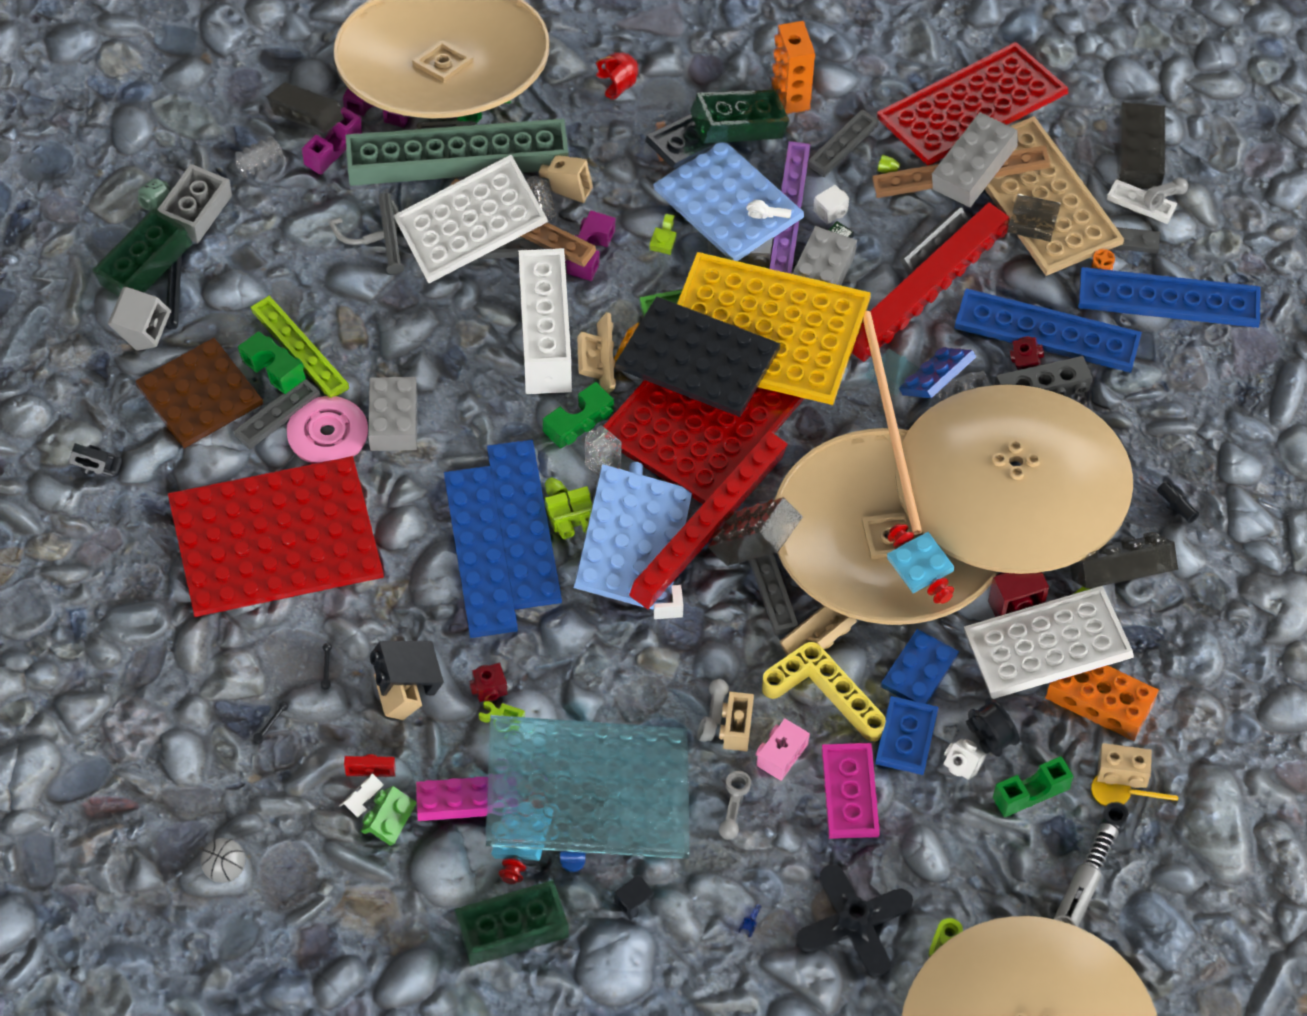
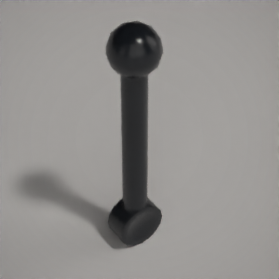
M325 643L322 647L325 654L324 677L321 681V688L324 690L329 689L331 686L328 680L329 652L332 649L330 643Z
M283 701L279 704V709L261 732L253 736L255 743L260 744L263 742L265 733L280 714L288 709L286 702Z

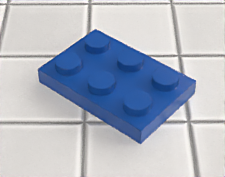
M940 348L929 361L924 362L916 373L905 379V383L899 387V390L904 396L932 398L971 363L976 356L973 350Z
M916 629L881 682V688L899 698L927 704L957 659L959 651Z
M891 696L875 764L924 775L939 707Z

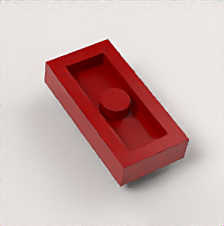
M373 754L344 757L346 776L368 777L374 774L376 777H396L395 757H377Z

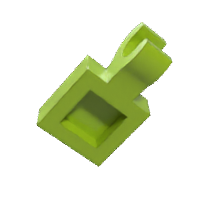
M665 214L662 229L655 227L649 250L671 255L677 238V232L672 231L674 215Z

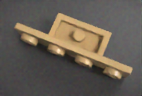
M606 312L597 322V336L581 332L577 336L579 374L599 379V385L609 394L615 389L616 379L614 378V341H612L613 322H611V313Z
M823 605L780 640V645L787 656L808 642L817 643L825 650L831 647L834 643L833 641L839 636L848 633L851 630V626L857 620Z

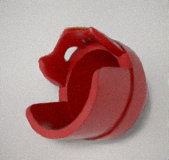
M612 53L596 61L598 68L596 76L601 79L610 78L613 81L604 93L607 98H618L636 83L639 72L638 64L630 54Z

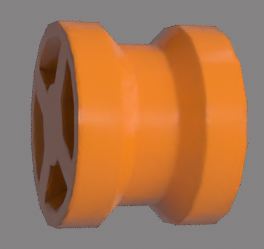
M1107 249L1097 250L1093 255L1091 268L1113 270L1115 263L1114 254Z

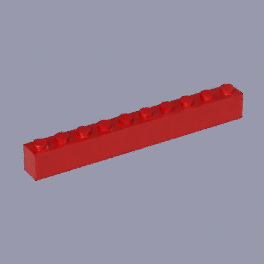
M991 203L986 204L870 311L879 350L884 343L888 344L893 339L897 331L903 330L908 325L910 319L914 316H919L928 303L934 302L943 289H948L957 276H962L971 263H976L985 250H990L999 237L1003 238L1007 234L1010 218L1007 214ZM862 321L852 354L865 362L871 356L864 322Z
M768 431L636 578L629 596L646 609H649L781 461L788 443L771 431Z

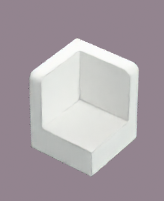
M673 585L671 587L669 603L654 604V619L683 617L681 585Z

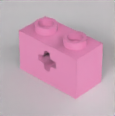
M784 719L780 725L776 724L770 732V739L766 744L763 742L756 751L758 756L757 767L782 781L808 746L810 733L787 719Z

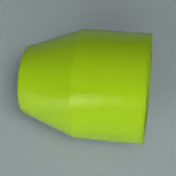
M881 155L877 171L884 174L897 172L900 163L892 157Z
M553 477L545 481L548 496L564 492L567 496L568 489L561 481Z

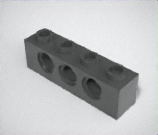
M1080 356L996 375L995 385H1024L1068 396L1083 394L1089 391L1092 376L1084 357Z

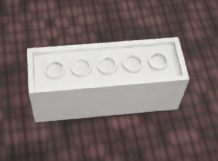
M564 248L519 250L526 394L572 392Z

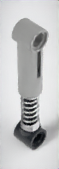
M1111 802L1104 808L1099 823L1100 827L1096 833L1097 836L1091 844L1092 848L1089 849V853L1086 855L1083 863L1077 867L1054 920L1079 927L1101 879L1100 868L1103 867L1102 862L1106 861L1105 857L1108 856V851L1111 850L1110 845H1113V840L1122 833L1128 820V809L1122 803ZM1110 816L1117 817L1119 821L1112 820ZM1073 902H1075L1077 905L1070 918L1067 915Z

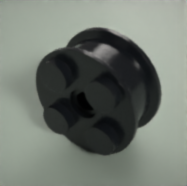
M988 698L985 700V705L978 710L971 709L968 711L966 724L970 731L979 738V745L986 754L991 753L999 757L1007 746L1019 744L1020 737L1014 722L996 700Z

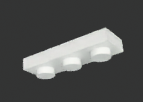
M1117 179L1107 196L1108 201L1166 224L1169 223L1177 206V203L1165 199L1158 209L1151 210L1146 207L1143 201L1147 191Z

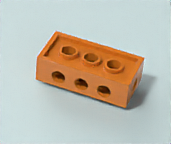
M804 21L778 25V33L774 36L776 49L773 50L775 63L772 64L774 77L771 78L772 88L777 90L778 105L783 107L785 114L810 110L815 51Z
M1107 665L1050 682L1045 699L1135 741L1155 703L1159 690Z

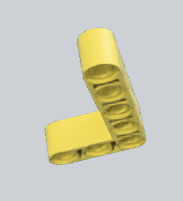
M808 642L764 672L762 692L767 698L776 699L809 677L866 740L873 742L881 739L886 723L884 715L819 644ZM807 656H813L815 659H809ZM788 669H795L796 672H790ZM822 673H829L831 675L824 676ZM769 682H776V683H778V684H777V685H771V684H769ZM838 690H845L847 693H839ZM854 707H860V708L863 709V710L857 711V710H855V709H853V708H854ZM874 724L877 725L878 728H872L869 725Z

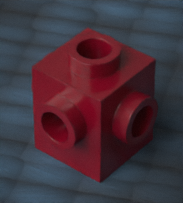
M1025 336L1013 341L1014 349L1010 350L1012 363L1016 364L1017 370L1041 365V358H1044V350L1042 344L1038 345L1035 337Z
M500 662L492 665H482L472 670V680L469 681L472 695L477 694L479 703L483 701L491 702L501 696L508 695L507 681Z

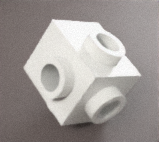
M960 739L956 743H951L946 749L944 755L947 758L944 765L949 768L952 774L960 777L963 776L969 780L977 774L987 754L979 750L974 742Z

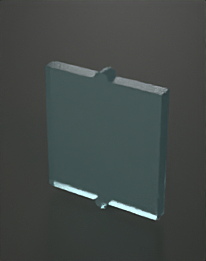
M888 349L881 358L889 392L897 396L900 393L899 387L905 383V379L916 373L920 368L906 360L905 356L902 357ZM873 366L866 374V378L878 384Z

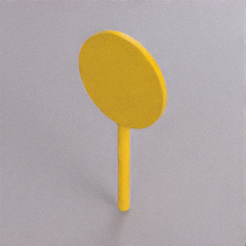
M1097 776L1091 785L1093 797L1105 807L1111 802H1119L1124 805L1129 800L1131 794L1178 800V796L1134 790L1128 785L1098 782Z

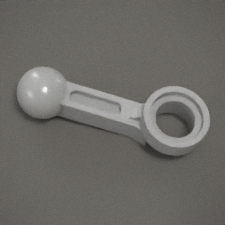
M1178 177L1170 183L1150 188L1145 193L1143 199L1146 207L1156 210L1163 204L1165 197L1186 193L1188 182L1184 178Z
M715 679L709 685V692L712 695L709 717L704 716L699 724L697 740L712 741L718 724H721L723 699L729 689L726 681L722 679Z
M742 771L731 772L726 778V789L729 792L730 801L726 820L720 824L719 833L721 837L727 840H731L738 835L739 827L736 819L743 795L749 792L751 786L749 775ZM734 782H741L745 787L736 789L732 784Z

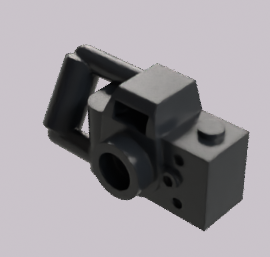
M75 443L68 463L81 467V471L86 474H94L95 472L96 474L115 477L118 476L123 460L120 456L102 451L99 447L93 445L86 447ZM107 458L113 460L110 470L104 469Z

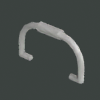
M392 200V207L395 215L399 213V210L395 202ZM341 217L329 221L334 235L346 244L367 245L385 239L383 230L363 236L361 239H348L342 236L336 227V224L342 223ZM395 220V227H396V229H397V228H398V224H397V222H396V220Z

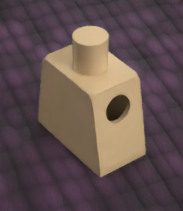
M556 156L550 166L542 164L540 167L539 176L549 179L551 190L554 193L581 203L585 202L593 188L587 159Z

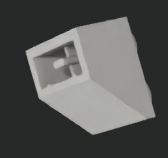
M123 287L108 325L136 351L157 347L171 310L155 296Z

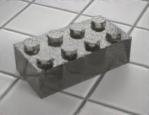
M1122 102L1118 116L1117 180L1141 189L1161 186L1165 176V106Z
M784 497L776 500L771 499L763 504L758 503L753 507H745L740 511H732L725 518V524L722 528L712 535L713 540L708 548L726 566L779 552L803 516Z
M1157 532L1144 533L1143 537L1136 539L1135 537L1121 538V542L1117 543L1108 541L1099 550L1089 553L1085 559L1070 565L1072 580L1089 589L1178 570L1175 542L1167 539L1166 536L1159 535Z

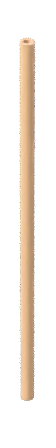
M865 311L863 322L912 533L918 535L922 532L874 324L871 312Z

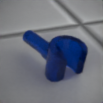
M760 904L755 905L749 917L743 918L738 929L739 933L742 929H746L750 932L748 937H752L757 926L756 917L762 908Z

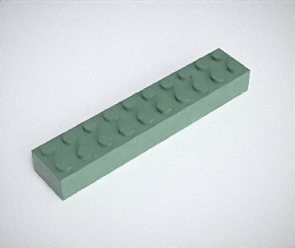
M565 119L346 135L350 186L469 177L509 155H512L521 173L539 172L542 164L550 166L556 156L568 157Z

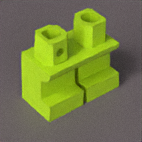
M588 486L568 491L567 496L564 492L545 498L547 516L554 532H559L562 539L574 536L575 531L573 527L581 525L584 533L587 531L592 509Z

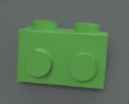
M394 786L379 791L374 799L376 803L374 808L368 811L362 820L364 825L361 829L362 833L371 832L390 846L395 844L417 804L416 801Z

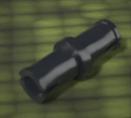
M1168 481L1163 482L1158 487L1157 492L1169 502V507L1173 511L1176 510L1188 523H1192L1198 518L1199 512L1186 501V496L1179 494Z

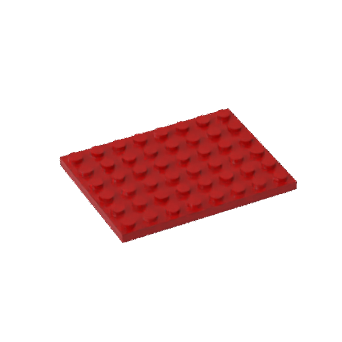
M644 380L597 432V438L633 461L642 463L644 468L668 483L684 487L692 493V498L704 504L768 431L775 434L805 398L757 387L741 417H738Z
M353 456L168 493L194 617L384 578Z

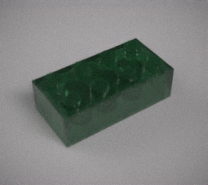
M776 89L697 93L690 109L703 143L782 139L790 122Z
M153 208L92 271L100 285L118 297L123 287L144 293L193 243L185 227Z
M553 880L455 908L456 924L470 967L569 938V925Z

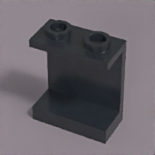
M379 641L370 654V662L374 666L376 674V684L379 686L382 696H386L393 685H423L425 695H435L444 683L432 641Z

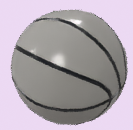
M219 838L208 843L202 851L200 858L201 868L205 875L212 881L220 883L230 882L239 877L246 863L245 853L241 845L227 838Z

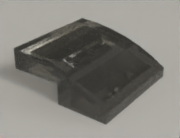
M1017 194L1007 233L1051 242L1061 203Z

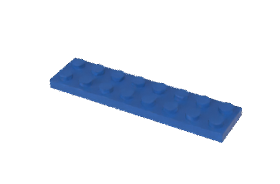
M1081 267L1078 308L1255 328H1259L1261 286Z
M967 288L965 289L954 329L1010 343L1025 336L1035 337L1038 345L1042 344L1043 350L1046 352L1070 358L1083 356L1086 362L1130 373L1132 372L1142 334L1140 331Z
M533 439L488 445L487 453L514 608L517 610L562 603Z
M490 466L444 472L470 638L517 632L518 626Z

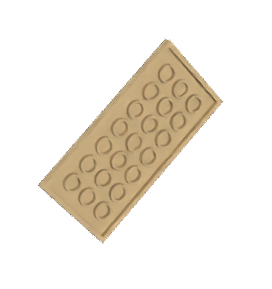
M1033 116L1011 125L1010 127L1017 130L1018 146L1015 150L1046 145L1050 168L995 177L986 186L985 190L998 209L1010 217V226L1046 276L1093 257L1094 253L1099 249L1110 250L1122 245L1124 242L1123 236L1036 117Z

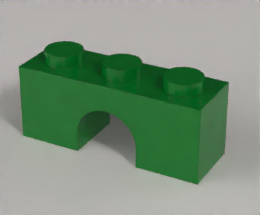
M259 331L238 346L242 362L256 373L266 367L270 383L284 394L306 379L303 371L305 367L302 361L297 357H292L284 347L280 348L271 337H266Z
M594 382L578 394V407L582 412L570 414L560 406L543 418V432L560 449L575 442L577 437L584 432L591 431L597 423L608 419L614 412V399L597 382Z
M1062 756L1041 764L1038 771L1025 780H1021L1016 775L997 783L992 798L1005 818L1070 790L1074 776Z

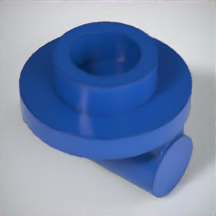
M575 847L560 851V863L565 870L576 872L585 865V851Z

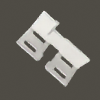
M371 774L356 790L360 787L362 788L358 792H352L339 806L345 804L358 818L367 810L362 804L367 799H370L383 784L374 774Z

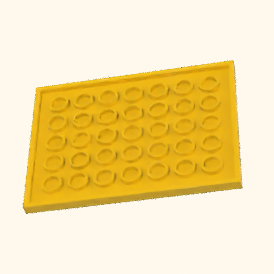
M697 252L677 304L780 343V350L758 387L833 405L865 311L867 310L871 292Z

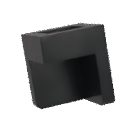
M636 875L614 892V903L631 921L638 915V906L653 896V890L639 875Z

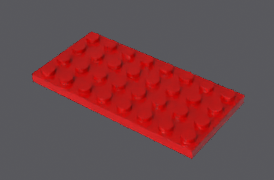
M1015 42L878 111L877 119L929 166L947 155L979 112L1009 125L1067 95L1068 87Z

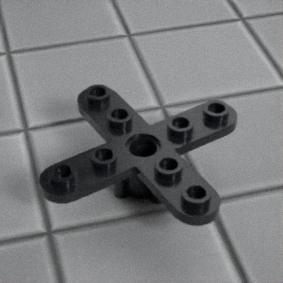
M837 865L825 866L820 872V883L836 914L800 929L796 937L797 946L800 950L810 953L849 937L866 971L874 977L886 975L890 970L891 961L874 926L909 912L913 906L911 893L906 889L898 888L865 901L857 897L841 867ZM857 913L861 917L856 918L851 916L850 914Z

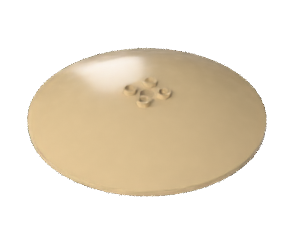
M369 0L357 8L342 24L334 45L337 71L342 81L353 93L364 101L383 110L419 118L460 117L483 112L502 105L521 94L533 84L543 71L549 55V35L546 25L536 10L524 0Z
M992 385L960 392L928 409L912 425L902 442L922 529L921 534L929 532L944 553L957 560L986 570L1017 574L1039 573L1063 568L1079 562L1095 553L1115 535L1126 518L1131 504L1133 492L1131 463L1123 444L1115 432L1104 420L1087 407L1049 390L1024 385ZM1016 461L1021 463V466H1012L1010 463ZM896 464L895 478L897 492L902 507L906 515L908 516L907 507Z
M888 428L851 432L828 440L812 449L785 476L778 489L772 512L773 539L780 560L792 579L812 598L824 606L854 619L878 624L904 625L932 621L952 614L972 603L992 584L993 577L999 574V572L972 566L945 553L954 565V572L943 578L948 579L947 586H953L954 593L951 600L947 603L936 604L933 602L935 595L930 596L927 593L930 585L912 593L889 562L887 554L895 550L893 547L894 542H890L884 535L888 534L890 529L897 524H906L909 528L908 532H912L910 520L902 507L897 492L895 478L896 460ZM898 429L901 444L909 430ZM920 533L918 535H914V539L921 536L922 534Z
M1012 916L975 925L954 936L937 949L923 965L912 983L903 1007L902 1016H1157V1012L1147 989L1134 969L1119 953L1095 935L1074 925L1054 919L1034 916Z

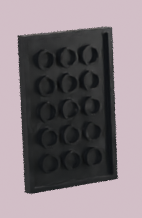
M656 296L616 361L615 368L741 417L780 350V343Z

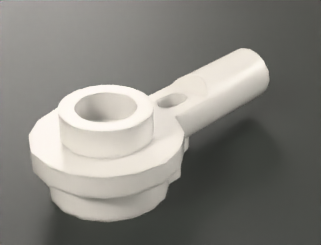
M753 200L747 204L748 215L752 218L766 219L767 217L773 218V216L790 219L792 210L768 207L762 200Z

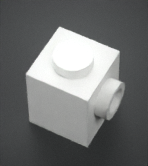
M833 185L814 198L813 211L828 225L837 218H842L848 212V195L836 185Z

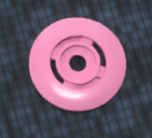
M322 396L313 399L292 415L287 424V439L291 449L298 457L311 464L354 457L361 451L368 437V423L363 411L353 402L336 396L332 398ZM325 425H330L335 430L331 435H323L320 432L321 428Z

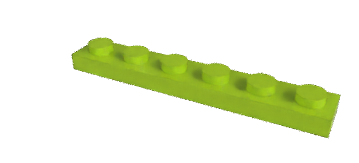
M270 295L251 306L252 313L292 357H297L302 361L305 367L303 370L326 396L330 398L337 397L349 389V383Z

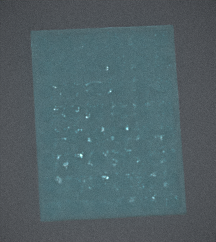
M490 715L486 846L688 859L690 845L687 728Z

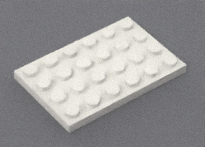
M512 155L394 215L428 283L548 222Z
M1103 586L964 626L966 637L992 699L1134 658L1133 650Z

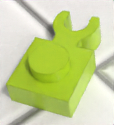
M485 701L483 704L484 709L489 710L490 713L484 714L480 712L479 720L486 723L494 721V729L516 736L525 717V710L503 703L500 709L495 708L493 703Z

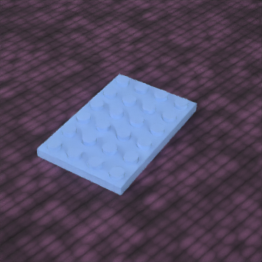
M724 140L715 144L706 153L698 155L697 158L683 164L653 184L654 190L720 252L728 259L739 261L751 251L804 217L803 211ZM753 200H762L768 207L792 210L790 219L773 216V218L767 217L766 219L752 218L748 215L747 204Z
M602 464L574 588L644 607L629 596L632 585L636 578L686 524L692 493L679 485ZM674 581L654 604L670 602L671 587ZM654 604L649 609L654 610Z

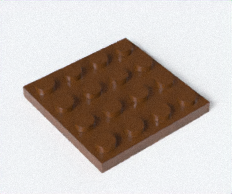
M215 338L208 340L135 381L138 389L184 449L263 405L260 395Z

